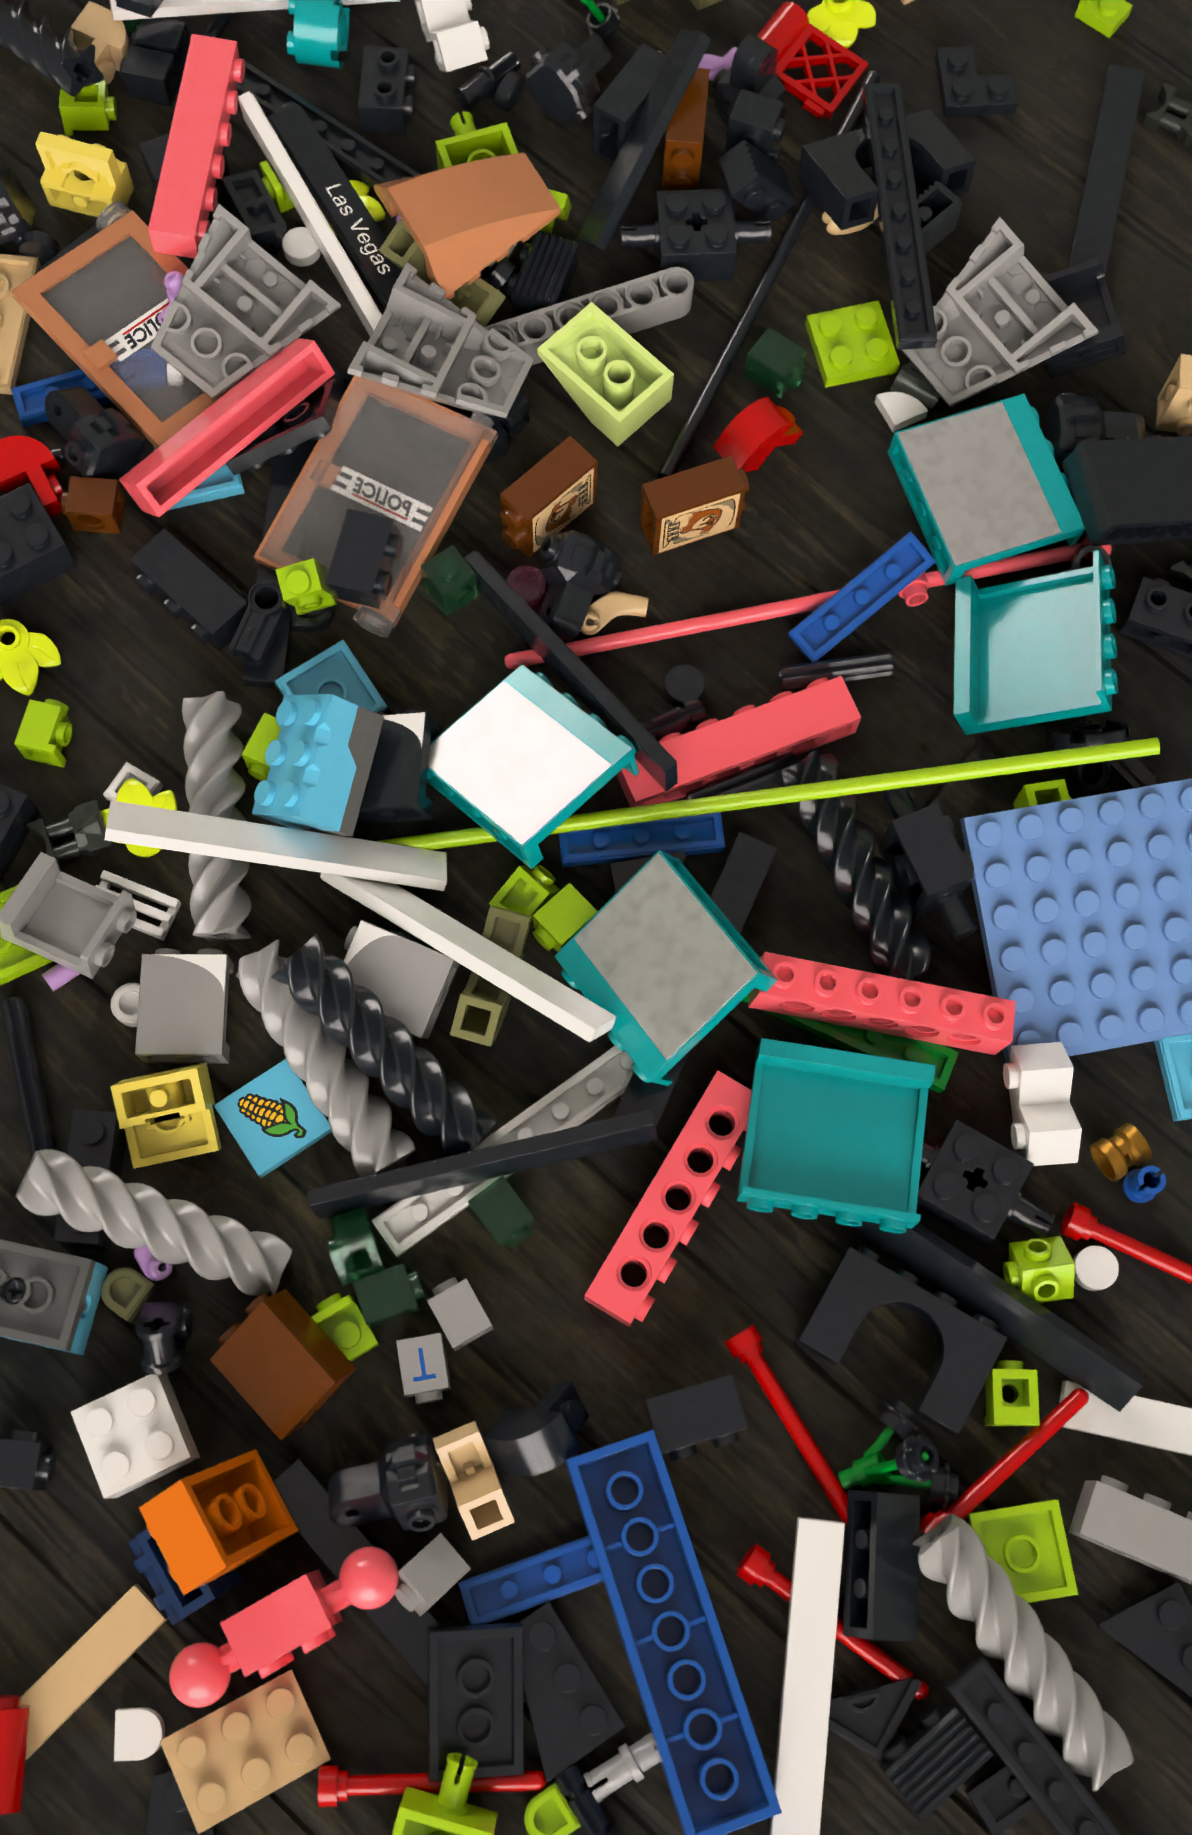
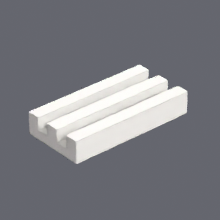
M103 870L100 876L102 880L95 887L118 897L119 893L109 890L112 885L168 908L167 912H164L133 899L136 911L162 922L157 927L136 918L132 928L164 941L181 906V902L176 898Z

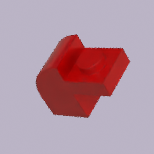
M764 397L741 411L729 423L712 447L722 458L732 455L737 469L742 468L745 472L758 470L775 447L795 444L804 432L795 423V417L790 411L776 406L768 397Z
M16 435L0 439V490L3 494L6 495L27 483H32L49 516L52 517L61 513L62 509L59 498L62 497L64 491L54 473L62 469L51 451L43 443L27 436Z

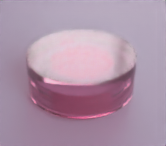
M528 565L517 567L507 578V583L530 607L537 605L543 600L546 594V579L536 567Z

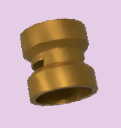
M1125 1123L1114 1130V1135L1110 1139L1102 1138L1090 1146V1153L1095 1164L1113 1182L1125 1176L1128 1168L1132 1165L1140 1166L1152 1158V1152L1146 1139L1130 1123Z

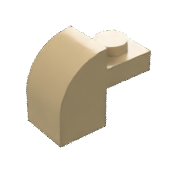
M89 1L72 24L71 29L73 30L77 48H86L91 44L95 45V65L103 74V80H106V84H109L114 77L115 71L120 72L121 61L123 57H127L131 46L122 20L113 21L111 10Z
M476 1421L433 1438L435 1449L449 1479L458 1509L472 1541L514 1523L515 1521L505 1492Z

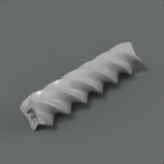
M217 691L205 697L183 699L182 715L187 729L183 747L188 766L185 780L186 797L190 805L189 813L246 821V818L235 807V804L244 794L246 785L242 777L233 769L234 764L241 757L244 747L240 739L231 731L232 726L241 716L242 708L240 704L227 700L223 691ZM189 853L188 868L194 885L190 897L191 916L195 924L193 936L205 938L209 944L251 938V935L241 923L248 916L252 903L249 895L239 885L249 870V862Z
M279 940L272 942L258 952L241 957L239 959L238 972L235 976L239 978L243 994L249 1003L261 1012L266 1030L283 1047L287 1063L293 1072L306 1082L309 1097L315 1107L329 1118L330 1128L338 1143L351 1152L352 1161L359 1176L365 1177L405 1166L408 1163L406 1159L415 1151L414 1143L404 1132L391 1128L392 1112L387 1101L377 1095L368 1093L369 1076L357 1067L354 1060L345 1058L346 1046L339 1045L327 1036L321 1026L319 1016L309 1014L301 1009L294 1001L289 986L271 978L288 959L278 955Z
M46 1149L35 1151L15 1195L20 1203L32 1213L44 1216L61 1214L70 1226L82 1232L104 1230L110 1240L124 1248L147 1246L155 1258L166 1264H180L189 1261L194 1271L201 1277L208 1280H221L230 1277L240 1291L250 1296H260L263 1293L267 1294L269 1291L274 1295L283 1270L292 1254L290 1246L276 1235L260 1231L249 1232L237 1220L219 1215L208 1216L203 1209L186 1200H166L159 1191L151 1186L141 1183L124 1184L110 1170L94 1166L81 1167L74 1158L58 1150Z
M950 1514L933 1530L916 1539L912 1545L920 1547L918 1564L921 1572L925 1577L947 1585V1604L954 1616L976 1623V1644L982 1654L990 1658L1005 1662L1006 1687L1011 1693L1034 1701V1723L1042 1733L1062 1739L1063 1760L1072 1772L1091 1777L1092 1791H1097L1111 1775L1131 1765L1134 1762L1131 1745L1124 1731L1107 1712L1102 1710L1101 1704L1090 1685L1078 1673L1073 1671L1072 1665L1061 1646L1044 1632L1039 1617L1032 1607L1022 1597L1015 1594L1011 1580L1003 1568L994 1559L986 1555L983 1543L975 1530L963 1519Z

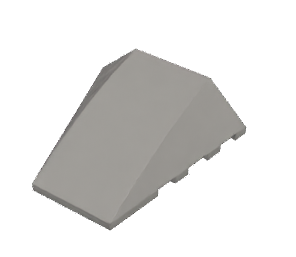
M218 203L213 214V221L207 233H204L197 255L190 269H187L183 277L179 293L175 301H172L151 345V349L210 398L215 399L339 309L341 304L311 279L307 284L302 282L256 244L251 238L249 228Z
M999 217L992 226L989 235L981 245H978L969 257V261L957 278L954 277L946 288L945 294L936 306H933L938 339L936 347L906 349L902 351L949 407H952L1098 334L1099 331L1074 302L1069 307L1063 302L1024 256V244Z
M407 262L392 288L387 307L368 342L363 341L347 373L435 402L468 411L506 418L534 359L494 328L489 331L475 321L477 317L475 313L467 307L459 309L445 298V290L434 282L428 285L417 276L418 270Z

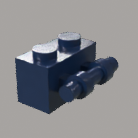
M147 1529L136 1535V1538L128 1543L137 1558L133 1563L138 1573H145L157 1596L153 1601L159 1612L164 1609L172 1626L243 1581L236 1568L183 1595L178 1584L169 1573L168 1564L158 1544Z

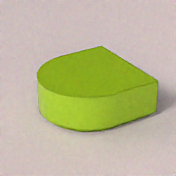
M555 1781L535 1794L526 1806L524 1821L529 1835H569L581 1826L569 1807L566 1797L562 1795Z

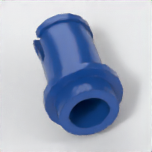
M1156 1166L1134 1169L1124 1177L1122 1183L1123 1191L1131 1201L1146 1203L1164 1189L1166 1176L1164 1173L1157 1176L1155 1173L1161 1169ZM1145 1184V1188L1141 1189L1140 1186Z

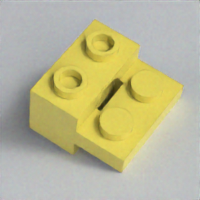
M40 132L35 143L45 167L40 182L50 206L103 219L121 204L127 205L134 185L127 164L116 159L112 149H108L100 144H88L73 140L65 135Z
M206 1062L129 1078L110 1086L120 1129H125L133 1169L219 1151L222 1148L213 1111L215 1099ZM177 1112L180 1113V1116H184L156 1123L154 1121V1118Z

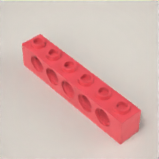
M764 952L761 959L778 981L767 992L754 988L749 996V1008L996 1055L1012 1043L1016 1001Z
M717 1070L584 1296L585 1301L630 1327L634 1318L643 1322L655 1301V1298L648 1295L656 1280L665 1284L677 1263V1260L671 1257L678 1242L687 1246L699 1225V1222L692 1219L700 1204L709 1208L721 1185L714 1182L722 1167L730 1171L742 1151V1148L737 1146L736 1142L743 1130L746 1131L751 1089ZM714 1117H724L730 1122L732 1132L725 1136H719L712 1132L709 1121ZM702 1153L709 1158L711 1168L707 1172L697 1173L689 1167L687 1158L691 1154ZM671 1190H681L687 1194L689 1206L684 1210H674L668 1206L665 1195ZM650 1227H660L667 1234V1244L662 1248H651L644 1241V1231ZM629 1264L639 1265L645 1272L646 1280L638 1287L628 1286L621 1278V1270Z

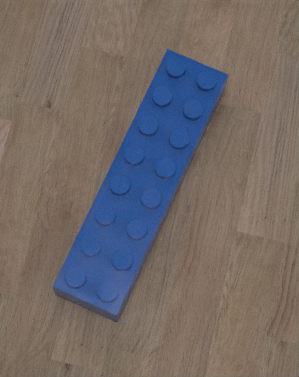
M654 1430L567 1459L566 1467L683 1834L725 1835L782 1813Z

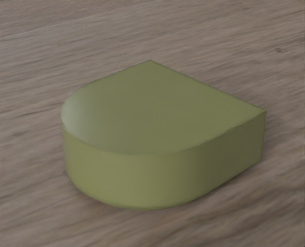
M118 1268L110 1272L104 1279L101 1286V1297L109 1309L126 1321L131 1322L140 1310L142 1303L149 1298L157 1285L136 1270Z

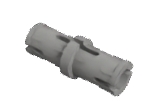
M651 1733L631 1746H628L627 1743L623 1744L618 1748L620 1753L590 1772L583 1774L589 1788L604 1778L608 1779L592 1791L598 1803L632 1779L636 1783L645 1778L643 1772L660 1763Z

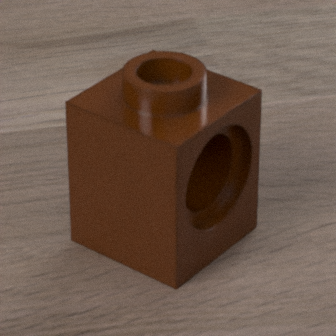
M70 476L68 491L62 493L61 509L63 515L68 517L74 531L121 534L126 498L118 480Z

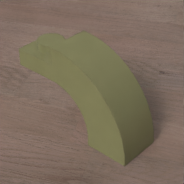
M400 218L378 251L401 270H403L407 262L418 270L417 276L430 285L431 281L426 273L425 256ZM478 278L470 285L465 283L454 292L455 297L450 302L459 309L467 307L477 315L475 321L485 327L506 297L499 290Z
M492 905L489 908L482 936L523 960V951L533 916ZM472 971L464 991L460 994L450 1035L491 1047L500 1031L512 995Z

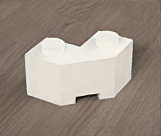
M414 0L427 42L433 41L436 52L434 54L435 61L440 71L449 72L488 60L485 51L489 49L486 30L483 26L479 27L478 21L470 20L468 11L472 10L471 0Z
M1062 1042L1012 1045L1010 1062L1005 1063L1003 1066L1004 1084L1009 1089L1013 1124L1011 1125L1012 1145L1015 1150H1020L1023 1158L1034 1163L1033 1166L1078 1163L1082 1128L1070 1104L1074 1067Z

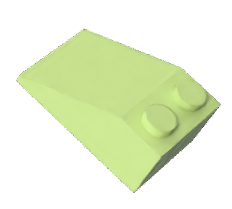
M592 302L537 348V354L589 421L617 446L621 445L672 399L674 373Z

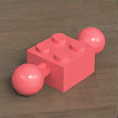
M372 1546L359 1548L345 1559L340 1569L339 1579L326 1585L319 1569L224 1620L220 1625L228 1640L227 1643L220 1647L205 1642L194 1643L185 1647L175 1657L169 1672V1683L173 1694L180 1702L187 1706L195 1708L209 1706L222 1697L228 1688L231 1674L240 1668L245 1677L258 1670L263 1679L295 1660L291 1650L301 1645L306 1654L336 1636L333 1626L343 1621L339 1611L350 1605L366 1610L376 1609L386 1604L393 1597L399 1582V1571L395 1560L388 1552L381 1548Z

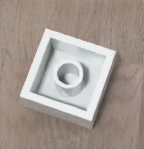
M150 1374L71 1411L103 1498H118L200 1458L167 1374Z

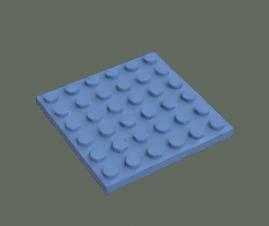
M1192 778L960 819L965 850L969 854L974 866V878L971 882L993 997L1016 1001L1012 1043L1003 1049L1005 1063L1010 1062L1012 1045L1062 1042L1068 1056H1075L1192 1033Z

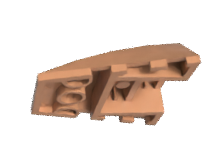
M525 153L490 157L374 185L376 194L391 218L397 215L401 217L424 254L427 277L431 283H436L446 291L445 298L449 301L455 297L454 292L465 283L468 285L473 283L481 276V271L494 260L499 262L505 258L512 246L520 240L524 243L561 214L560 206Z

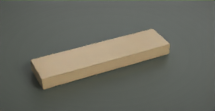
M138 1584L134 1585L21 1697V1705L30 1706L26 1760L168 1619L162 1611L159 1612L156 1604Z

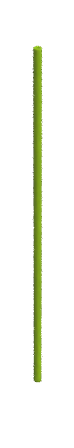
M1158 737L575 814L570 815L550 834L1160 754V742ZM482 827L375 842L436 850L497 842V840Z

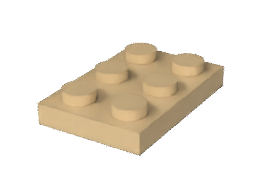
M292 1669L160 1740L198 1834L331 1760Z

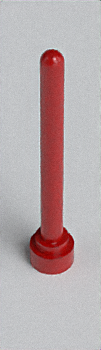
M1073 1202L1067 1209L1060 1226V1234L1076 1241L1081 1238L1086 1241L1092 1238L1192 1284L1191 1264L1097 1222L1098 1218L1092 1215L1091 1209Z
M753 1324L725 1341L724 1344L733 1358L738 1357L741 1363H747L841 1521L847 1525L848 1496L761 1354L764 1350L760 1343L763 1338Z
M1082 1388L1074 1389L1040 1421V1426H1035L969 1487L956 1502H953L944 1512L939 1509L935 1514L929 1512L920 1520V1530L924 1534L930 1532L950 1514L965 1519L1088 1403V1392Z
M755 1543L740 1562L735 1574L750 1586L756 1583L762 1587L765 1584L790 1603L792 1581L775 1569L776 1563L770 1560L772 1555ZM837 1616L836 1639L892 1681L908 1679L915 1675L869 1639L843 1635V1620ZM922 1679V1683L914 1697L917 1700H923L929 1694V1687Z
M320 1765L318 1774V1807H338L339 1801H348V1796L404 1794L406 1786L437 1794L439 1793L442 1781L429 1782L427 1773L349 1775V1770H340L339 1765ZM525 1770L522 1775L473 1778L469 1793L539 1791L545 1787L546 1778L545 1774L540 1770Z

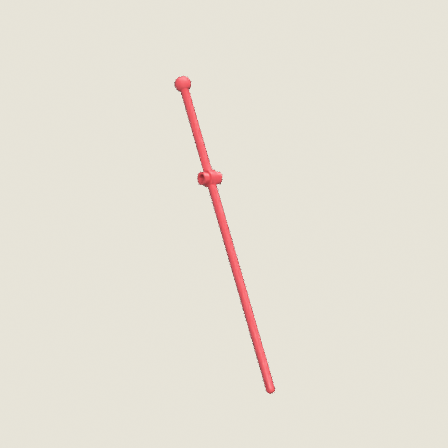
M1086 536L1082 543H1077L1073 546L1067 545L1007 557L966 570L963 577L972 576L973 579L1071 561L1075 550L1081 545L1090 542L1088 536ZM1100 545L1110 556L1111 545ZM1093 552L1085 554L1082 558L1093 563ZM939 570L928 573L923 572L898 594L905 600L907 606L914 607L927 601L929 597L927 593L928 588L942 586L945 583ZM839 590L597 636L565 644L576 656H582L816 610ZM533 649L510 653L504 659L505 665L509 669L518 668L522 664L526 667L545 663Z

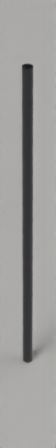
M869 71L835 136L854 131L864 112L862 99L863 85L879 83L881 78L877 72ZM808 190L804 193L659 470V478L676 473L817 201Z

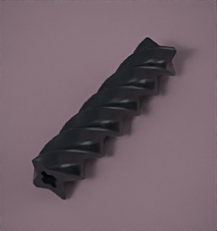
M0 0V45L13 52L20 60L34 67L41 75L56 83L72 97L77 96L84 87L97 84L103 80V74L95 65V45L91 44L86 48H77L73 41V30L68 29L63 33H55L51 25L50 14L47 13L43 17L38 18L32 17L29 10V0H22L16 3H12L10 0Z
M815 750L800 762L780 772L782 783L786 787L838 780L839 763L832 754L818 755V751ZM846 795L797 802L799 817L804 827L815 837V846L819 858L825 867L833 873V882L839 898L851 909L853 926L858 936L864 943L870 946V958L876 972L881 975L916 982L939 972L940 969L930 964L931 945L928 939L921 932L911 927L913 913L909 901L902 895L892 891L894 874L890 864L874 855L876 840L872 828L855 819L857 811L856 796Z
M317 934L292 954L271 977L289 986L294 1001L301 1009L309 1014L319 1016L321 1026L331 1040L339 1045L350 1048L351 1056L362 1072L380 1079L382 1089L392 1103L411 1111L413 1122L422 1134L441 1141L446 1157L471 1151L498 1122L489 1113L475 1108L472 1096L461 1083L445 1077L442 1065L431 1052L415 1046L412 1034L401 1021L384 1014L379 998L371 990L354 984L350 969L340 958L323 952L322 943Z

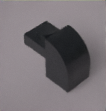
M558 1380L535 1410L507 1408L484 1436L483 1441L501 1475L526 1477L542 1474L558 1467L577 1452L579 1446L574 1436L589 1418V1414L573 1382Z

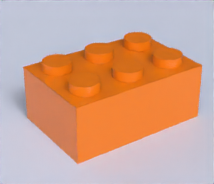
M256 1449L183 1478L139 1507L146 1521L147 1530L158 1544L168 1564L169 1573L178 1584L183 1595L261 1556L299 1531Z

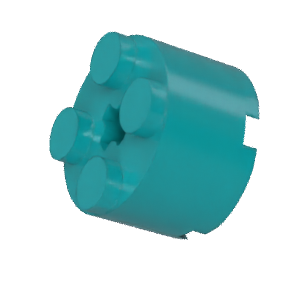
M289 0V14L294 15L293 31H288L287 53L295 55L298 64L342 69L345 61H338L339 52L347 51L349 8L342 7V0Z

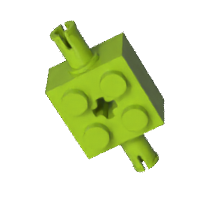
M466 111L462 112L465 124L462 123L459 113H456L450 119V125L455 136L435 141L438 170L490 157L518 154L507 122L476 130L471 113Z
M449 1753L438 1795L406 1786L392 1835H494L498 1812L466 1803L474 1771L477 1769V1761L466 1755L462 1773L458 1775L457 1770L462 1754Z

